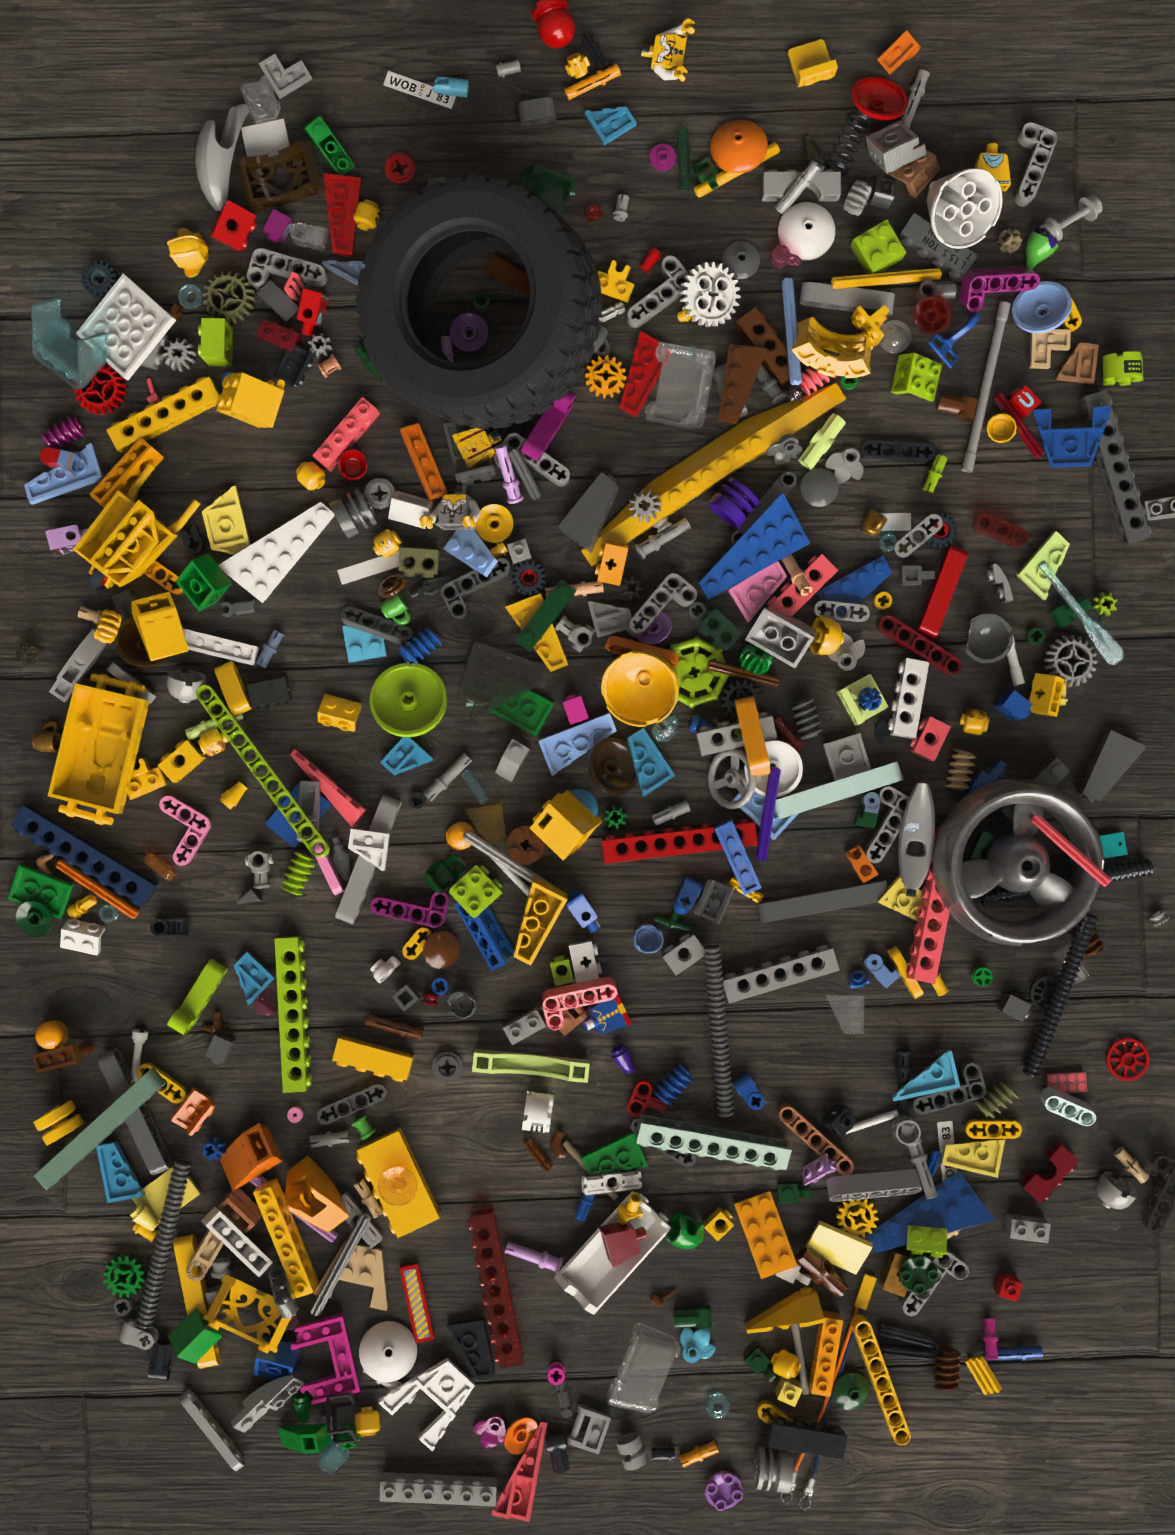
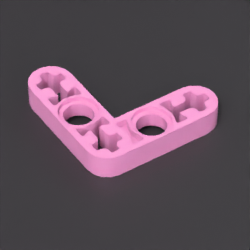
M165 796L160 800V809L189 827L173 854V860L177 865H187L193 859L212 823L208 816L176 797ZM172 800L171 804L173 806L178 807L179 804L181 806L177 809V811L174 808L167 809L165 801ZM183 809L190 811L191 815L187 820L181 817ZM194 817L199 821H202L204 819L206 827H202L200 829L199 823L193 821L191 824L190 822L194 819ZM190 835H195L197 838V843L194 846L189 845L187 842ZM186 848L192 849V852L189 850L185 854L187 860L180 861L178 854L184 853Z

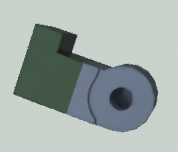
M868 792L861 798L860 818L855 817L853 825L875 829L880 797L877 793Z

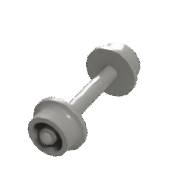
M1095 195L1082 197L1079 200L1080 210L1060 222L1051 217L1047 218L1044 224L1039 227V234L1045 236L1051 234L1059 242L1063 237L1062 229L1081 217L1088 221H1094L1097 218L1098 214L1102 212L1100 199Z

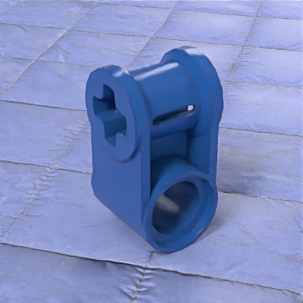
M686 875L673 904L675 912L681 915L688 913L698 898L704 884Z
M748 1072L732 1082L737 1092L751 1109L760 1110L764 1106V1097ZM755 1096L756 1098H759V1103H751L753 1101L752 1097Z

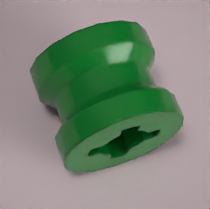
M983 966L974 967L970 973L971 980L979 986H988L992 982V972Z

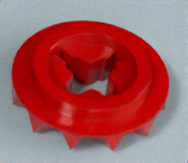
M397 153L387 159L385 174L391 182L397 185L407 184L409 180L413 179L415 164L411 157L403 153ZM397 163H399V165L402 168L405 167V169H403V175H401L399 172H395L397 170Z

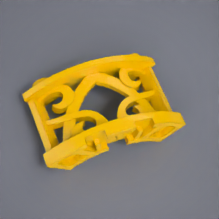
M814 317L797 323L796 344L792 345V351L806 366L810 365L817 369L818 373L831 377L838 375L845 376V378H856L871 373L869 365L873 345L865 332L856 335L837 334L824 328ZM821 348L826 349L828 351L840 353L841 355L834 356L824 352Z
M224 1274L221 1279L223 1284L203 1319L209 1321L208 1326L216 1330L222 1327L258 1344V1349L267 1354L269 1351L276 1353L278 1350L276 1348L291 1318L285 1319L281 1317L277 1326L274 1321L281 1314L274 1302L273 1296ZM230 1287H231L230 1300H229V1301H224V1299H225V1297H226V1295H227V1293H228V1291H229V1289H230ZM242 1294L247 1296L245 1303H236V1299L241 1301L240 1296ZM257 1298L259 1299L258 1311L264 1321L244 1327L238 1316L237 1307H246ZM222 1304L230 1305V1310L225 1309L222 1311L227 1315L225 1320L216 1318ZM267 1305L271 1308L270 1312H267V1314L271 1315L269 1317L262 1310ZM233 1319V1322L238 1330L226 1324H228ZM268 1325L276 1329L270 1342L262 1339L263 1333L266 1332L270 1335V1330L267 1328ZM257 1331V1334H256L257 1339H255V1338H253V1337H251V1336H249V1335H247V1334H245V1333H251V1332Z

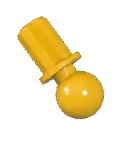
M89 894L85 898L77 900L75 904L68 907V916L72 919L80 918L82 914L87 913L89 908L97 903V897Z

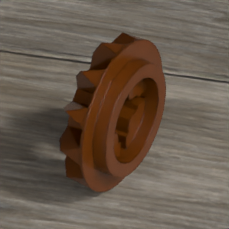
M402 574L387 577L381 583L378 594L382 598L387 599L395 596L405 587L406 579Z

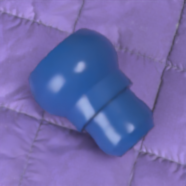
M693 715L688 729L695 733L699 731V727L710 725L713 728V724L702 719L699 715Z

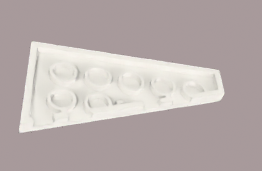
M320 502L218 566L263 603L335 515Z

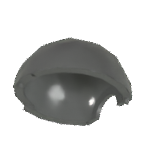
M981 614L974 617L970 623L965 649L966 653L972 659L981 663H994L1003 659L1010 652L1013 644V632L1010 625L1002 617L995 614Z

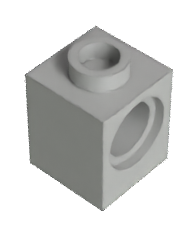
M526 539L507 544L514 566L520 562H525V560H532Z

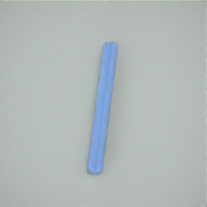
M784 278L782 290L791 385H799L802 382L800 360L792 351V345L796 344L798 334L794 284L792 278Z

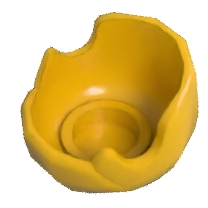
M1001 413L990 418L986 430L988 436L993 441L1004 443L1013 438L1017 426L1012 416Z

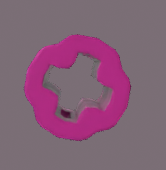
M554 1361L548 1367V1380L553 1385H559L565 1379V1366L559 1361Z

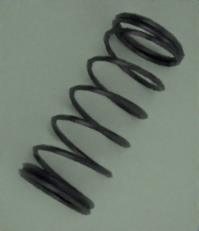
M849 112L846 118L848 124L842 127L843 133L838 136L839 143L833 147L835 152L829 155L830 160L825 164L827 169H833L828 165L833 164L837 168L846 171V173L841 172V176L848 175L850 169L845 164L832 160L831 156L837 154L843 160L848 162L854 161L850 155L837 152L835 147L841 144L848 151L858 152L855 146L842 143L839 138L845 135L853 142H863L860 137L844 132V127L849 125L858 133H867L865 128L871 125V120L861 112ZM851 116L862 117L865 120H867L869 124L859 123L856 120H854ZM852 126L859 127L863 129L865 132H861L853 128ZM848 135L858 138L861 142L850 138ZM844 145L851 146V147H853L854 149H856L857 151L851 150V149L845 147ZM840 154L848 156L852 160H848L842 157Z

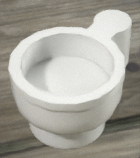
M393 955L386 962L380 959L370 970L373 972V977L376 981L381 983L391 975L401 962Z

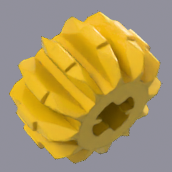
M106 609L101 612L95 627L94 638L103 643H112L120 627L121 615Z

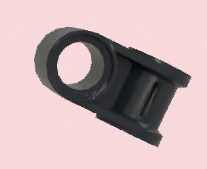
M189 917L158 918L151 923L150 930L155 936L187 937L189 936L187 932V920H189ZM158 922H162L165 925L163 932L157 929Z

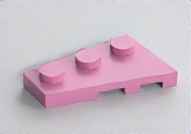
M778 561L728 590L747 623L750 622L787 577Z

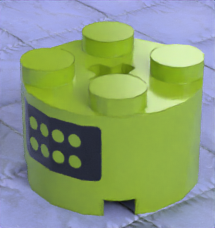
M1123 352L1120 355L1113 353L1102 357L1103 385H1114L1115 382H1119V386L1131 385V382L1143 381V357L1141 352Z

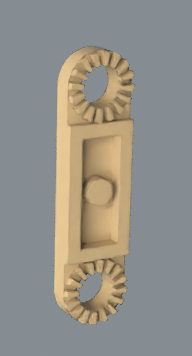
M209 1229L186 1267V1275L192 1281H199L205 1277L209 1267H211L224 1244ZM197 1265L200 1266V1274L192 1276L191 1269Z

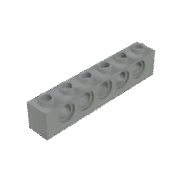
M821 945L816 947V951L813 952L805 950L797 953L798 956L793 958L785 956L779 958L780 961L776 963L768 961L762 963L761 967L756 969L754 967L745 968L743 973L735 974V972L725 974V978L722 981L724 982L723 987L728 1003H733L840 971L833 948ZM815 957H819L821 960L820 965L817 967H813L811 964L812 959ZM802 963V970L794 972V964ZM778 968L784 969V975L780 978L774 975ZM765 974V981L757 983V975ZM741 979H745L748 982L747 986L743 989L738 988V982Z
M383 1472L380 1481V1501L496 1506L498 1477Z

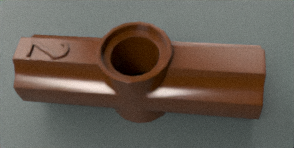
M808 1247L800 1249L795 1260L809 1272L812 1281L817 1285H824L836 1297L843 1296L848 1289V1284L835 1273L832 1264L828 1260L822 1261Z

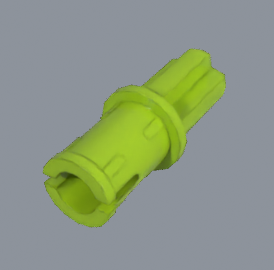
M940 454L936 456L931 470H928V477L922 487L924 491L928 490L929 493H934L939 478H942L941 473L947 462L946 456Z

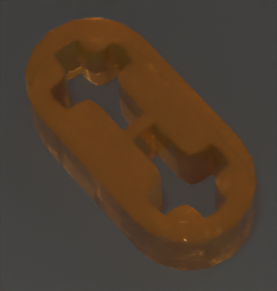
M148 852L142 859L149 867L169 882L177 875L173 868L152 852Z

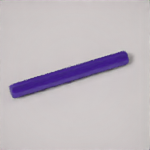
M770 767V774L768 775L755 856L760 861H765L768 854L781 769L778 767Z

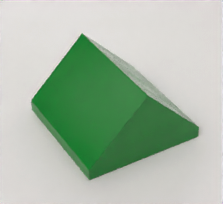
M197 1308L168 1336L176 1356L194 1364L223 1336L219 1330L208 1326L209 1321L203 1319L204 1315Z

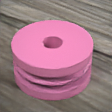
M293 1106L287 1113L289 1121L293 1123L299 1122L304 1116V1111L299 1106Z

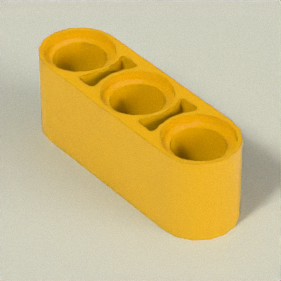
M231 660L214 668L232 715L236 717L251 710L250 699L235 663Z

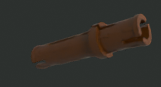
M368 1014L365 1026L400 1034V1037L408 1036L421 1040L424 1033V1028L408 1025V1022L400 1023Z

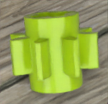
M1102 592L1099 593V598H1093L1095 606L1092 609L1098 611V616L1103 612L1106 616H1109L1110 610H1117L1114 607L1117 600L1111 597L1112 593L1105 596ZM1106 602L1107 606L1103 607L1102 603Z

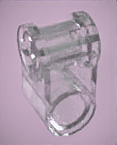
M295 223L291 226L290 234L296 245L318 251L325 250L328 229L322 226Z

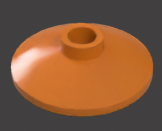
M522 1417L514 1421L504 1436V1445L508 1452L511 1454L524 1453L538 1428L537 1423L530 1417Z

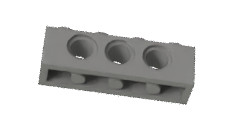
M767 712L758 713L764 741L777 739L773 716L767 715ZM738 719L734 723H729V721L720 722L717 727L713 728L710 725L699 727V731L695 733L701 756L743 747L744 742L741 733L737 738L731 737L733 729H740ZM721 733L722 739L719 742H713V734Z

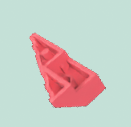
M294 749L290 754L291 757L313 782H320L321 792L350 826L355 827L367 809L343 791L339 784Z
M541 1421L491 1515L506 1519L511 1517L530 1521L548 1422Z

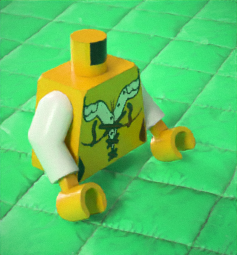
M689 18L685 19L682 25L656 35L654 46L643 44L641 56L652 58L651 69L663 80L679 79L682 82L685 80V77L682 75L688 72L682 66L687 35L685 34L686 32L689 34L695 32V29L690 27L695 22Z

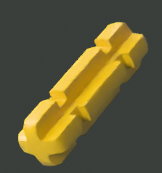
M732 877L728 885L734 889L736 888L738 892L743 894L737 879ZM758 891L745 895L748 898H752L756 903H760L764 897Z

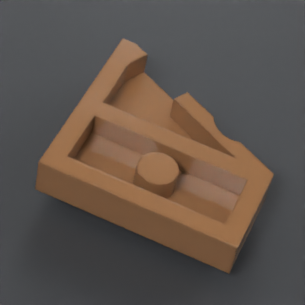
M1080 342L1056 376V380L1093 384L1095 381L1099 345Z

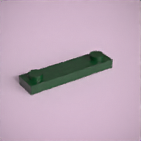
M561 579L515 641L531 652L577 591Z

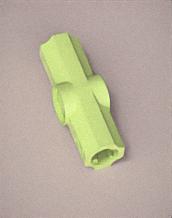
M833 413L821 430L819 429L809 442L810 445L798 460L805 468L810 470L814 468L820 457L827 452L835 441L834 438L846 423L840 416Z

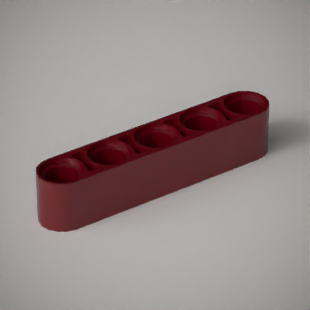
M885 616L877 622V629L881 634L923 661L929 662V665L943 674L954 675L961 671L962 663L957 657L896 618ZM884 620H888L891 623L890 630L883 628ZM901 630L907 633L906 640H901L899 638V632ZM916 641L922 642L923 649L921 651L915 648ZM933 651L939 654L938 661L932 659L931 654ZM949 661L955 664L953 672L947 667Z

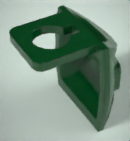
M455 853L445 862L442 859L432 864L425 871L424 876L428 885L435 892L442 894L456 884L458 881L457 876L467 866ZM452 861L459 863V870H452L450 868Z

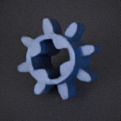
M868 687L862 689L857 699L859 706L864 711L866 709L869 711L876 710L881 705V693L876 688L871 689Z
M220 1136L216 1138L209 1137L207 1138L208 1143L202 1144V1155L208 1157V1161L222 1159L221 1155L227 1152L225 1150L226 1142L220 1140Z

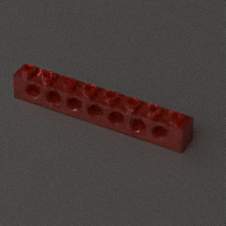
M494 1208L471 1212L470 1219H468V1227L474 1234L472 1246L473 1250L477 1249L478 1257H475L477 1269H481L482 1275L479 1276L481 1288L484 1287L485 1289L483 1301L484 1306H488L489 1309L487 1321L488 1325H492L493 1329L490 1335L492 1344H496L497 1351H494L495 1361L500 1364V1369L523 1365L524 1355ZM485 1228L489 1231V1234L483 1236L479 1233V1230ZM485 1247H489L493 1250V1252L491 1254H485L483 1252V1249ZM493 1266L497 1271L489 1273L486 1268ZM497 1285L500 1287V1290L494 1292L490 1287ZM496 1304H501L504 1306V1309L498 1311L494 1308V1306ZM505 1323L508 1328L500 1329L498 1325ZM509 1342L512 1346L504 1348L502 1343Z

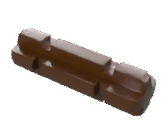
M532 1138L524 1141L523 1146L526 1150H529L530 1155L538 1165H541L542 1170L548 1172L553 1167L549 1159L547 1160L541 1149L537 1145L535 1146Z

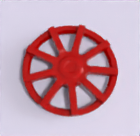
M1121 1038L1109 1046L1105 1061L1113 1076L1123 1081H1133L1140 1078L1146 1072L1149 1066V1053L1140 1041L1133 1038ZM1126 1042H1134L1130 1051L1127 1050ZM1122 1043L1124 1052H1120L1116 1046ZM1137 1045L1141 1046L1144 1050L1133 1054ZM1113 1050L1120 1055L1118 1058H1110ZM1146 1055V1064L1137 1061V1057ZM1110 1061H1119L1120 1063L1112 1069ZM1136 1064L1144 1066L1140 1074H1138L1134 1067ZM1122 1066H1124L1123 1077L1116 1073ZM1128 1068H1131L1135 1074L1134 1077L1127 1078Z

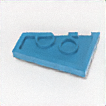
M118 1142L99 1144L96 1149L107 1203L145 1196L146 1194Z

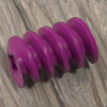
M74 414V420L70 416L67 417L68 423L60 420L61 427L54 423L55 430L47 427L48 434H45L42 430L40 431L48 447L59 449V445L63 448L65 447V442L68 444L72 443V438L78 440L79 435L82 437L86 435L84 426L76 414Z

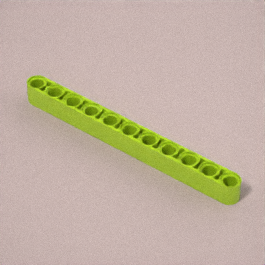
M200 686L196 691L198 700L297 835L314 856L319 858L327 856L330 851L329 844L237 719L232 715L220 696L210 686ZM210 691V697L203 699L204 693ZM222 706L221 713L215 715V708ZM233 721V727L226 730V723ZM244 736V742L241 745H237V739ZM254 751L256 753L255 758L248 760V754ZM261 767H266V774L260 776L259 769ZM273 782H278V788L275 791H271L270 785ZM289 797V804L283 807L281 805L282 799ZM299 812L301 819L298 822H293V815ZM307 828H312V835L307 838L304 837V831ZM323 843L324 850L321 853H316V845Z

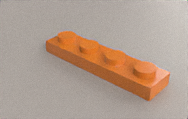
M419 423L401 428V435L428 501L448 494Z

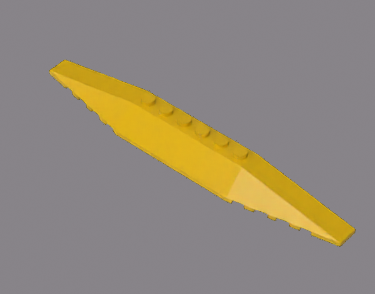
M837 383L812 392L809 396H802L744 420L651 481L643 489L646 495L649 490H652V496L655 494L659 496L656 501L662 502V505L656 506V508L662 510L661 513L654 512L657 519L650 516L649 523L646 522L645 517L642 522H639V516L636 518L632 517L635 511L629 510V507L635 506V504L629 503L601 531L591 554L584 548L581 552L591 567L602 561L599 552L601 545H605L606 540L626 545L652 528L659 520L670 516L747 463L766 453L772 444L780 442L782 436L796 433L846 400V397ZM645 501L643 502L644 505H641V508L647 511V507H650V504L646 503Z

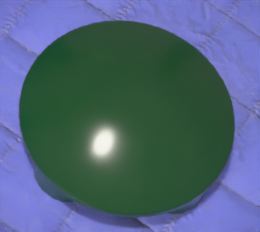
M924 1255L908 1257L902 1263L899 1270V1278L902 1285L907 1290L918 1295L924 1294L931 1289L939 1277L935 1263Z

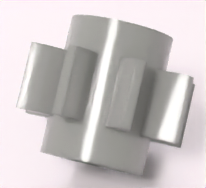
M323 333L320 336L313 334L312 341H308V344L312 346L309 351L312 353L316 352L317 358H320V355L328 357V350H332V347L328 345L331 342L330 338L324 339ZM322 342L324 346H320L318 349L317 345H320Z

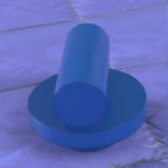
M857 970L849 975V986L851 989L869 984L868 976L864 971Z

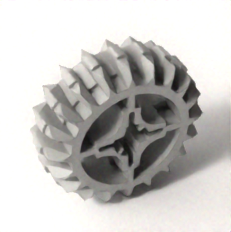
M1070 635L1069 638L1063 636L1061 640L1056 639L1055 645H1049L1052 651H1046L1045 653L1050 656V658L1044 659V662H1049L1045 669H1051L1048 675L1063 678L1064 685L1067 682V687H1072L1073 684L1080 686V682L1086 683V677H1092L1089 671H1096L1092 664H1097L1098 661L1093 660L1092 657L1097 654L1090 652L1094 647H1087L1088 641L1082 642V637L1080 636L1076 639L1074 635ZM1068 646L1064 657L1057 658L1061 649ZM1077 649L1080 650L1084 658L1078 656ZM1071 658V659H1073V661H1078V662H1075V663L1071 664V663H1068V661H1063V660H1067V659ZM1058 664L1064 667L1065 673H1067L1066 675L1063 672H1061V670L1058 667ZM1084 665L1082 671L1074 677L1077 666Z

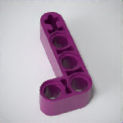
M1028 267L969 270L962 279L960 303L969 311L977 312L983 306L985 293L1034 290L1040 283V277Z
M569 391L560 401L555 400L554 406L543 413L521 450L522 453L536 461L541 459L568 416L576 396L575 393Z
M435 892L432 895L430 906L378 896L372 900L370 908L373 913L430 927H439L446 919L450 896L447 892L442 893L446 901L444 904H438L436 902V895L439 893ZM381 900L383 905L388 906L390 905V902L392 904L390 908L383 907L379 910V907L376 905V903L380 902ZM395 905H402L404 908L403 914L395 913ZM420 909L423 913L422 918H415L413 910ZM432 914H440L441 922H433L431 919Z

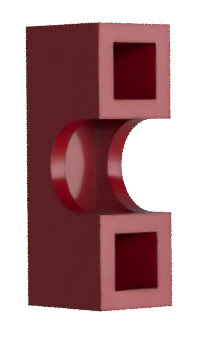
M1058 1141L1044 1154L1051 1162L1049 1173L1038 1175L1033 1170H1030L1019 1182L1040 1203L1046 1201L1051 1196L1052 1190L1063 1183L1064 1177L1068 1172H1072L1076 1168L1079 1161Z

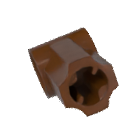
M941 394L936 411L953 414L959 419L970 421L974 418L978 400L972 397L959 398Z

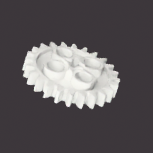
M706 262L702 263V266L696 265V270H689L691 276H684L687 283H681L685 290L679 292L684 295L680 302L686 303L682 309H688L689 311L686 316L693 315L692 322L698 320V325L705 323V327H710L711 324L714 327L718 326V322L724 324L725 319H731L729 313H736L733 306H739L735 299L741 298L740 295L736 294V291L740 290L739 287H735L738 280H732L731 278L734 273L727 274L729 268L722 269V264L715 266V262H711L709 265ZM701 279L704 281L703 289L699 285ZM718 281H720L722 284L721 290H719L717 287ZM699 299L703 302L702 308L698 306ZM717 301L721 304L720 310L716 307Z

